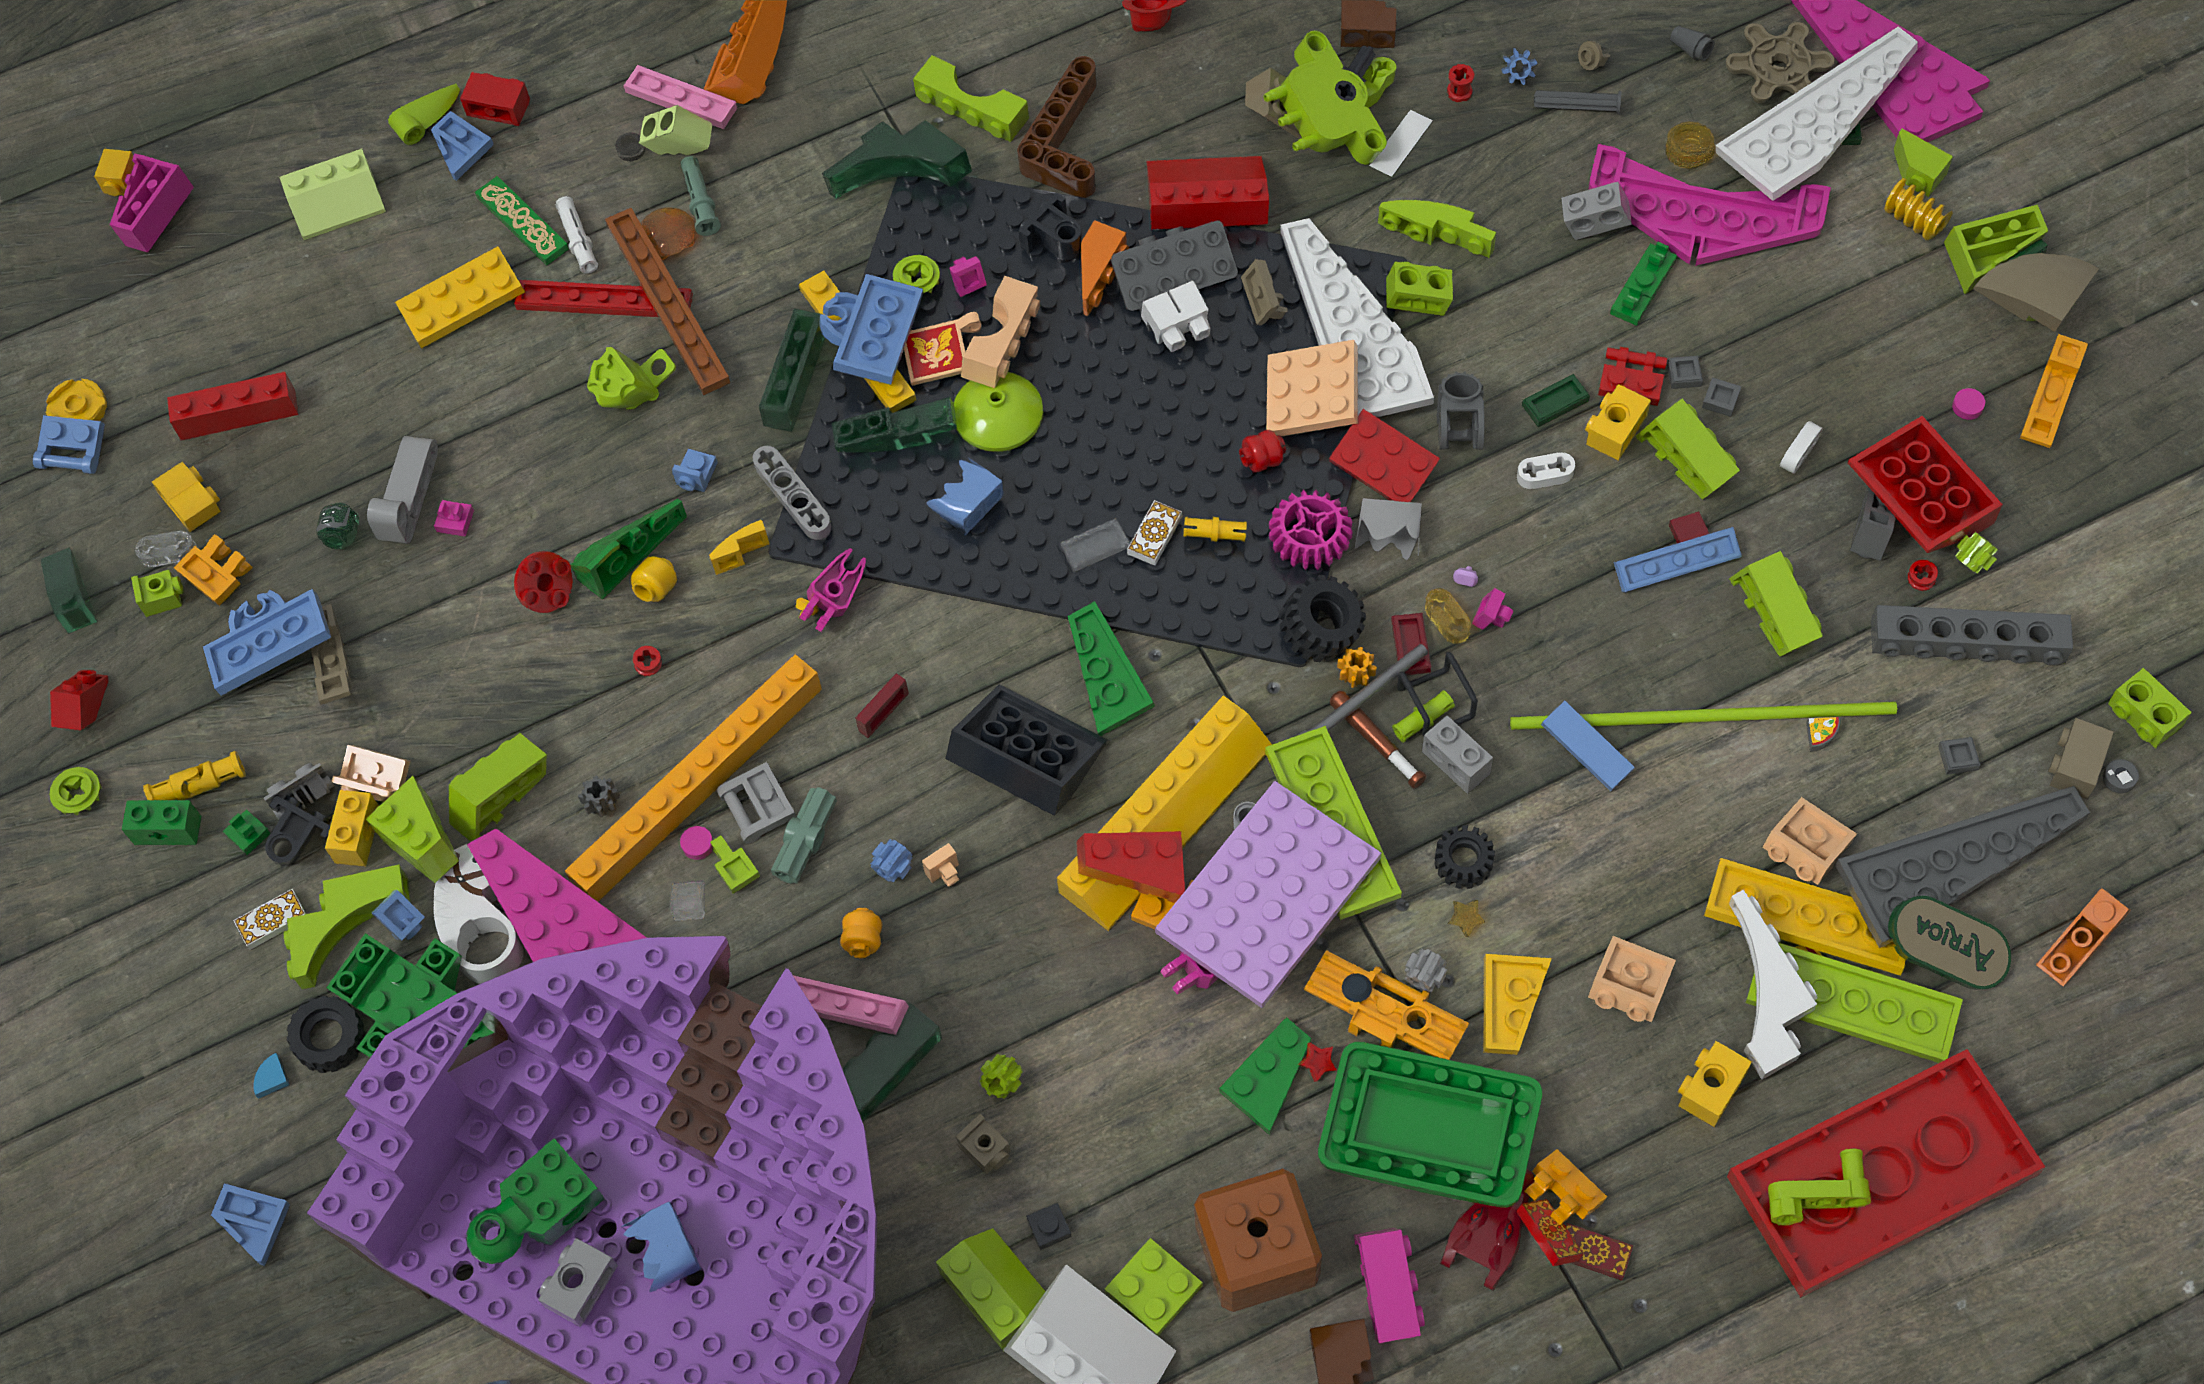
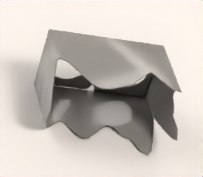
M1363 498L1355 548H1358L1366 541H1370L1372 548L1379 552L1389 543H1394L1401 550L1402 557L1407 560L1418 539L1419 556L1418 537L1420 534L1422 503Z

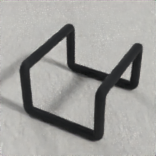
M1446 652L1443 668L1415 680L1409 681L1403 671L1398 673L1397 690H1407L1424 720L1423 737L1429 731L1430 718L1413 687L1447 673L1450 670V665L1454 668L1471 699L1470 713L1453 721L1460 725L1476 716L1478 699L1451 652Z

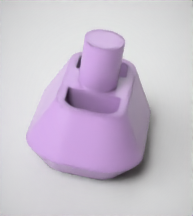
M1467 566L1466 569L1459 568L1453 574V579L1457 584L1474 587L1478 582L1477 573L1470 566Z

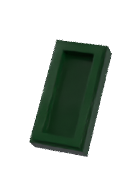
M1572 374L1523 399L1522 407L1537 427H1540L1589 401L1590 395L1577 377Z

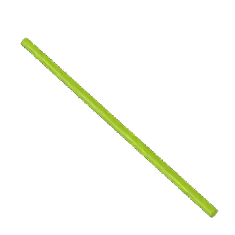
M1872 702L1579 715L1594 727L1897 714V703ZM1548 716L1510 717L1511 730L1544 729L1541 724Z

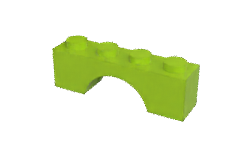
M931 55L913 78L916 97L922 102L931 103L949 115H955L964 119L972 126H978L989 131L996 138H1003L1011 142L1029 119L1027 100L1004 89L990 96L978 97L969 95L958 87L956 66Z

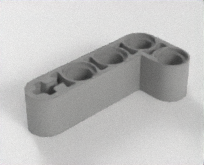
M404 436L402 438L384 498H372L368 505L367 520L378 540L405 544L411 542L437 459L438 445L435 439Z

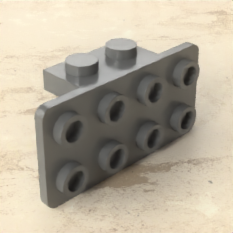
M1214 221L1184 231L1183 226L1166 231L1167 237L1156 240L1155 235L1138 240L1140 246L1113 254L1111 256V263L1126 309L1129 311L1139 309L1138 302L1148 300L1165 292L1169 295V290L1194 281L1197 289H1201L1236 277L1238 273L1222 222Z

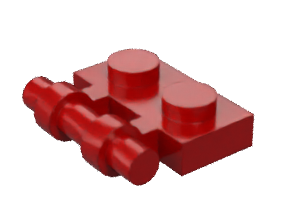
M1621 346L1620 349L1607 347L1605 359L1617 361L1616 366L1604 364L1598 395L1605 396L1608 392L1612 394L1619 384L1650 399V405L1658 406L1664 374L1653 373L1652 371L1653 367L1665 369L1667 358L1656 356V353L1649 351L1643 354L1629 351V348ZM1626 363L1644 366L1643 371L1625 368Z

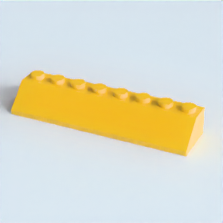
M1223 695L1098 833L1181 831L1183 849L1266 756L1265 747L1272 745L1246 711ZM1077 856L1057 877L1059 893L1107 931L1115 925L1141 894L1138 890L1129 887L1113 885L1078 874Z

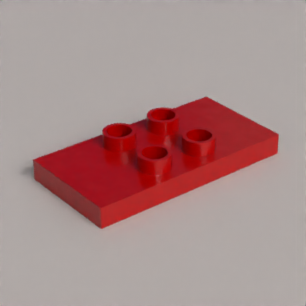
M1966 1049L1732 1167L1727 1178L1798 1295L1802 1298L2037 1177L2043 1171L2045 1165L1969 1050ZM1846 1149L1862 1150L1864 1176L1869 1181L1871 1203L1869 1205L1849 1208L1802 1209V1222L1793 1225H1778L1771 1222L1768 1186L1778 1181L1844 1180L1840 1152Z

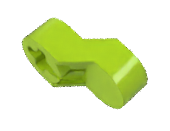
M1378 57L1370 64L1362 77L1366 80L1365 86L1368 91V100L1364 107L1369 108L1377 103L1384 90L1394 82L1397 66L1393 60L1386 57Z

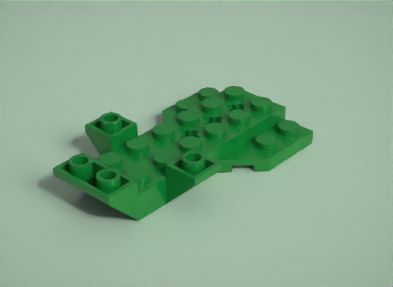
M365 933L326 987L375 1020V1023L356 1049L371 1058L387 1034L457 994L455 986L462 955L434 938L417 964L413 965ZM481 1021L463 1049L478 1039L494 1032L489 1030Z

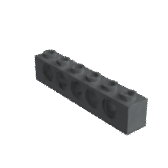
M1876 605L1871 618L1872 653L1882 654L1887 657L1914 655L1922 659L1935 656L1947 657L1950 660L1973 658L1984 662L2011 660L2019 664L2031 661L2044 662L2047 665H2058L2066 663L2073 650L2071 615ZM1901 631L1909 632L1912 636H1906ZM1934 633H1940L1945 638L1937 637ZM1966 634L1972 635L1976 639H1970ZM1998 636H2003L2007 638L2009 641H2004L2000 639ZM2031 638H2036V639H2038L2041 643H2037V642L2033 641Z

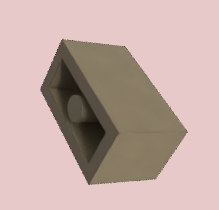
M2075 718L2070 729L2064 727L2057 745L2062 747L2060 755L2054 754L2048 772L2053 774L2049 786L2060 790L2075 786L2079 795L2082 798L2088 799L2098 781L2114 731Z

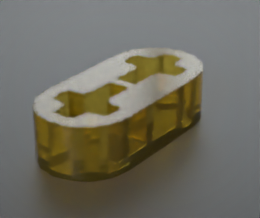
M1442 588L1431 590L1425 598V612L1448 642L1459 644L1466 641L1471 631V621L1450 592ZM1435 600L1439 603L1445 602L1444 611L1439 605L1433 607ZM1451 620L1456 626L1462 625L1461 632L1457 629L1451 630Z

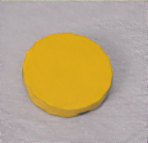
M81 378L82 381L67 380L56 386L48 395L46 415L100 421L107 408L106 396L100 387L89 379Z

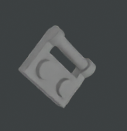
M767 762L723 783L717 788L720 799L726 801L741 829L740 836L745 844L755 842L761 835L790 821L792 817H796L793 808ZM743 789L761 819L753 824L736 795Z

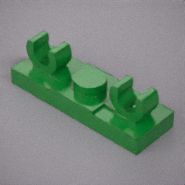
M1657 242L1656 246L1650 243L1611 307V315L1635 326L1638 325L1676 262L1677 255L1668 251L1669 246L1661 242Z

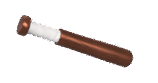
M1338 691L1330 698V705L1336 710L1349 700L1350 697L1344 691ZM1360 707L1345 718L1387 761L1390 760L1409 779L1408 784L1413 789L1419 787L1425 781L1426 774L1421 770L1417 771L1399 753V749Z

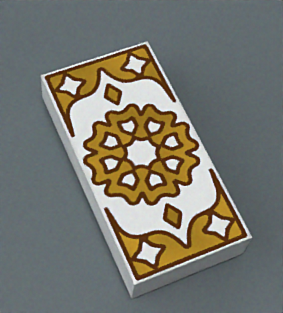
M1154 500L1127 548V554L1156 565L1182 518V511Z
M291 889L233 921L246 946L251 950L288 930L287 918L305 915L306 913L296 893Z

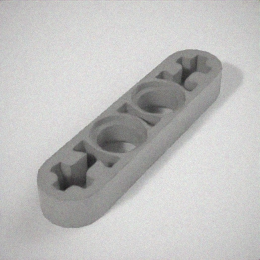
M771 446L758 448L753 454V463L759 476L809 538L821 540L827 537L831 531V521L825 509L777 449ZM764 458L772 460L773 466L775 468L773 471H771V468L766 462L762 463V460ZM781 477L792 479L791 484L787 487L781 488L775 485L776 481ZM803 497L809 501L803 508L797 509L792 506L793 501L797 498ZM811 514H813L814 519L818 523L822 522L821 527L818 528L816 525L812 526L811 519L809 517Z

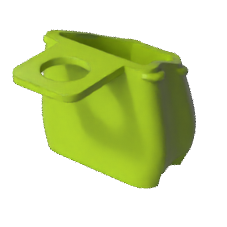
M607 347L602 357L594 360L587 387L596 396L598 404L602 407L634 409L646 401H654L658 398L659 391L657 387L675 371L676 365L663 349L657 350L640 366L617 349ZM663 359L666 362L665 371L660 375H654L652 372L654 362Z

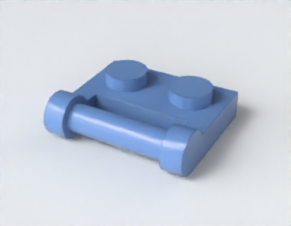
M43 415L38 448L33 455L34 467L39 469H46L48 466L82 470L83 473L94 474L98 467L105 424L101 421ZM51 449L86 451V455L83 458L51 455Z

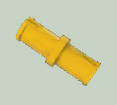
M1185 517L1184 525L1197 526V529L1184 528L1183 537L1211 538V541L1217 542V539L1241 540L1245 542L1246 533L1233 532V529L1246 530V521L1219 520V517H1213V520Z

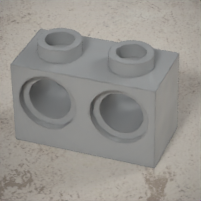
M1619 182L1561 198L1564 223L1575 240L1632 224L1629 200Z
M1445 716L1424 735L1422 752L1467 794L1490 775L1493 757L1450 717Z

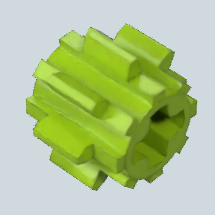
M1976 532L1971 537L1966 535L1956 546L1959 549V552L1955 555L1956 558L1977 574L1983 568L1988 571L1997 560L1994 555L1998 549Z
M997 1054L992 1061L987 1060L980 1069L983 1072L980 1084L987 1091L986 1094L1005 1099L1010 1092L1015 1093L1022 1084L1018 1079L1023 1071L1021 1066L1015 1062V1058Z

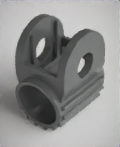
M1456 371L1455 374H1448V377L1442 379V384H1439L1436 416L1437 424H1439V450L1449 449L1448 441H1473V449L1483 450L1484 391L1480 378L1477 379L1474 377V374L1470 375L1466 374L1465 371L1463 373ZM1449 411H1470L1473 414L1471 427L1463 431L1450 429Z

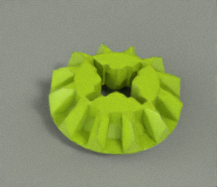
M908 256L899 261L893 270V281L922 288L923 293H932L933 287L939 285L940 272L938 265L927 256ZM921 270L922 279L918 278L916 282L912 283L911 276H916Z
M74 767L63 771L55 778L50 787L49 795L51 803L56 809L65 815L73 813L78 816L80 811L85 809L91 810V805L94 801H99L98 794L102 787L97 775L93 771L84 767ZM80 787L85 794H76L73 798L67 789L77 790Z

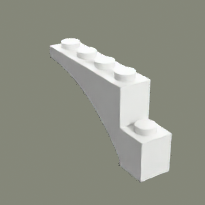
M1742 890L1731 897L1729 905L1741 925L1749 946L1757 991L1756 1017L1752 1040L1746 1045L1744 1052L1748 1059L1752 1061L1753 1067L1763 1080L1796 1061L1801 1053L1798 1049L1801 1048L1799 1040L1791 1030L1786 1031L1784 1027L1814 1011L1817 1006L1815 1002L1817 994L1808 981L1803 983L1796 971L1799 970V967L1793 956L1789 952L1785 954L1779 946L1778 942L1781 940L1775 928L1771 924L1766 925L1761 918L1762 909L1757 900L1752 895L1748 897L1745 891Z

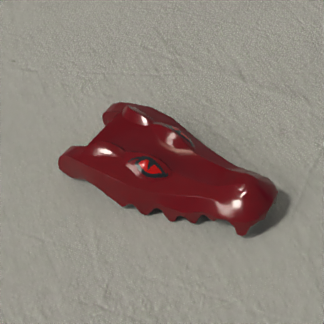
M1527 1169L1522 1194L1519 1201L1513 1206L1496 1207L1473 1203L1463 1212L1449 1233L1446 1248L1439 1264L1450 1269L1451 1265L1455 1262L1457 1253L1490 1269L1488 1276L1485 1278L1484 1287L1494 1291L1501 1277L1513 1263L1519 1250L1524 1223L1516 1211L1521 1204L1528 1203L1530 1196L1525 1190L1535 1182L1534 1174Z

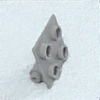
M310 762L295 772L297 777L288 783L281 780L268 788L267 792L269 795L265 796L264 800L270 805L275 795L284 799L286 794L289 796L293 794L298 801L303 803L296 793L302 789L310 803L313 804L314 801L304 788L306 785L316 800L324 795L329 794V789L334 787V784L328 775L324 778L320 777V774L325 772L320 763L313 766ZM280 808L278 813L274 810L272 811L274 812L278 820H280L283 813L285 812V809Z

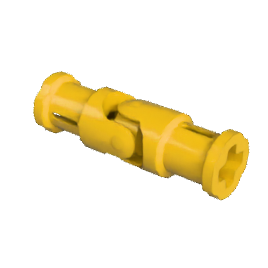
M233 751L226 758L215 762L206 761L198 766L174 773L165 781L154 785H143L147 800H186L204 791L220 787V784L224 781L238 776L240 778L246 777V772L238 753Z

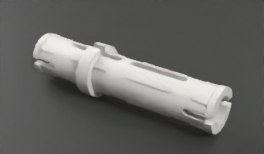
M567 196L561 197L556 201L555 207L569 238V249L576 256L580 271L586 274L592 273L598 268V262L592 252V241L585 234L573 199Z

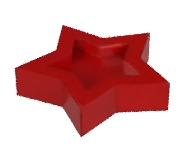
M1308 1043L1307 1056L1298 1065L1310 1070L1314 1082H1317L1324 1072L1337 1070L1331 1061L1333 1046L1320 1049L1314 1044Z

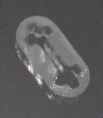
M173 531L140 539L135 545V553L143 565L156 567L180 562L196 546V543L188 532ZM181 542H185V544L182 545L181 550L176 549L180 547ZM154 547L155 549L151 552L152 555L147 556L146 554L150 552V548Z

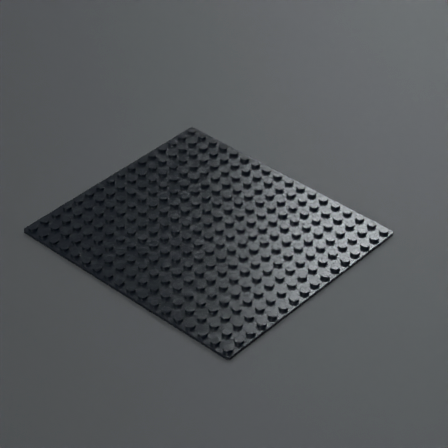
M902 166L899 170L857 295L860 292L866 274L893 281V270L902 259L912 255H923L931 258L939 268V285L933 287L932 293H923L910 331L957 320L967 313L977 312L981 322V330L975 333L961 332L966 352L973 336H988L1003 329V325L992 316L994 296L1004 276L1037 286V299L1041 301L1036 317H1030L1028 333L1026 337H1020L1018 353L1015 358L1010 357L1008 372L1024 377L1039 392L1043 405L1041 425L1031 439L1017 448L1007 451L982 450L965 441L954 424L953 405L955 398L961 388L970 381L962 378L961 374L912 386L903 350L897 370L914 391L916 401L890 414L863 377L833 370L832 364L795 471L828 513L831 521V531L827 537L821 540L809 538L783 506L768 549L769 556L772 559L825 569L838 555L851 548L853 551L844 563V568L846 569L844 574L847 571H853L864 557L866 558L862 575L864 578L1067 620L1069 615L1095 601L1111 629L1295 667H1304L1307 660L1301 657L1303 653L1299 650L1295 653L1291 650L1292 643H1286L1283 639L1286 632L1280 631L1279 625L1283 621L1279 619L1280 612L1284 609L1283 605L1301 583H1304L1311 577L1315 580L1319 575H1325L1326 580H1328L1331 565L1329 567L1326 563L1321 562V567L1317 570L1314 564H1309V567L1305 570L1303 563L1300 562L1293 567L1291 558L1282 561L1280 552H1275L1273 542L1269 539V521L1272 519L1274 508H1279L1281 499L1289 502L1291 493L1301 497L1303 489L1307 495H1313L1316 489L1321 497L1329 493L1331 496L1330 501L1339 498L1341 507H1346L1353 476L1331 463L1329 458L1352 424L1281 436L1285 443L1282 447H1286L1282 463L1278 466L1268 467L1262 472H1253L1249 466L1245 467L1241 462L1240 457L1244 455H1239V449L1242 448L1243 439L1266 430L1268 355L1319 346L1282 235L1239 226H1223L1237 267V276L1198 289L1208 308L1207 320L1210 326V335L1198 341L1195 340L1191 331L1183 334L1186 340L1185 345L1181 349L1171 352L1164 342L1157 343L1154 331H1148L1139 309L1134 311L1126 309L1116 276L1110 285L1106 284L1103 289L1100 304L1097 307L1093 306L1089 315L1086 316L1083 312L1081 253L1074 259L1064 260L1035 241L1032 242L1033 250L1030 253L1020 247L1018 232L1020 225L1024 220L1030 219L1038 211L1040 205L1045 200H1049L1055 192L915 166ZM1058 193L1066 199L1067 216L1080 225L1082 240L1094 220L1126 232L1129 249L1140 246L1138 240L1155 235L1156 240L1167 237L1166 231L1171 230L1151 229L1150 210ZM1329 243V247L1338 257H1342L1347 264L1348 270L1353 276L1356 275L1383 307V312L1393 322L1396 309L1387 308L1386 278L1394 262H1407V259L1402 256ZM976 256L981 262L987 285L960 297L956 292L949 268L955 266L953 261L965 257L968 260ZM1255 259L1266 261L1272 277L1274 291L1283 295L1279 305L1288 309L1282 319L1269 318L1263 325L1256 324L1241 276ZM921 270L916 276H911L912 283L916 282L918 278L922 279ZM994 399V400H992V401H993V402H998V401H1000L1001 399ZM971 459L1002 480L1004 494L988 513L964 535L927 505V501L940 499L947 493L944 489L946 483L963 482V470L959 465V460L971 463L969 460ZM803 497L797 498L793 501L792 506L797 509L803 508L809 501ZM1154 500L1182 511V518L1156 565L1127 554V548ZM813 514L809 516L812 526L816 525L818 528L822 526V522L818 523L814 519ZM1185 517L1213 520V517H1219V520L1246 521V530L1233 529V532L1246 533L1245 542L1228 539H1217V542L1211 541V538L1183 537L1184 528L1197 529V526L1184 525ZM1297 518L1289 523L1286 531L1293 529V525L1298 523ZM1335 528L1330 529L1328 534L1324 535V541L1333 536ZM1312 608L1310 609L1312 617L1317 622L1320 610Z

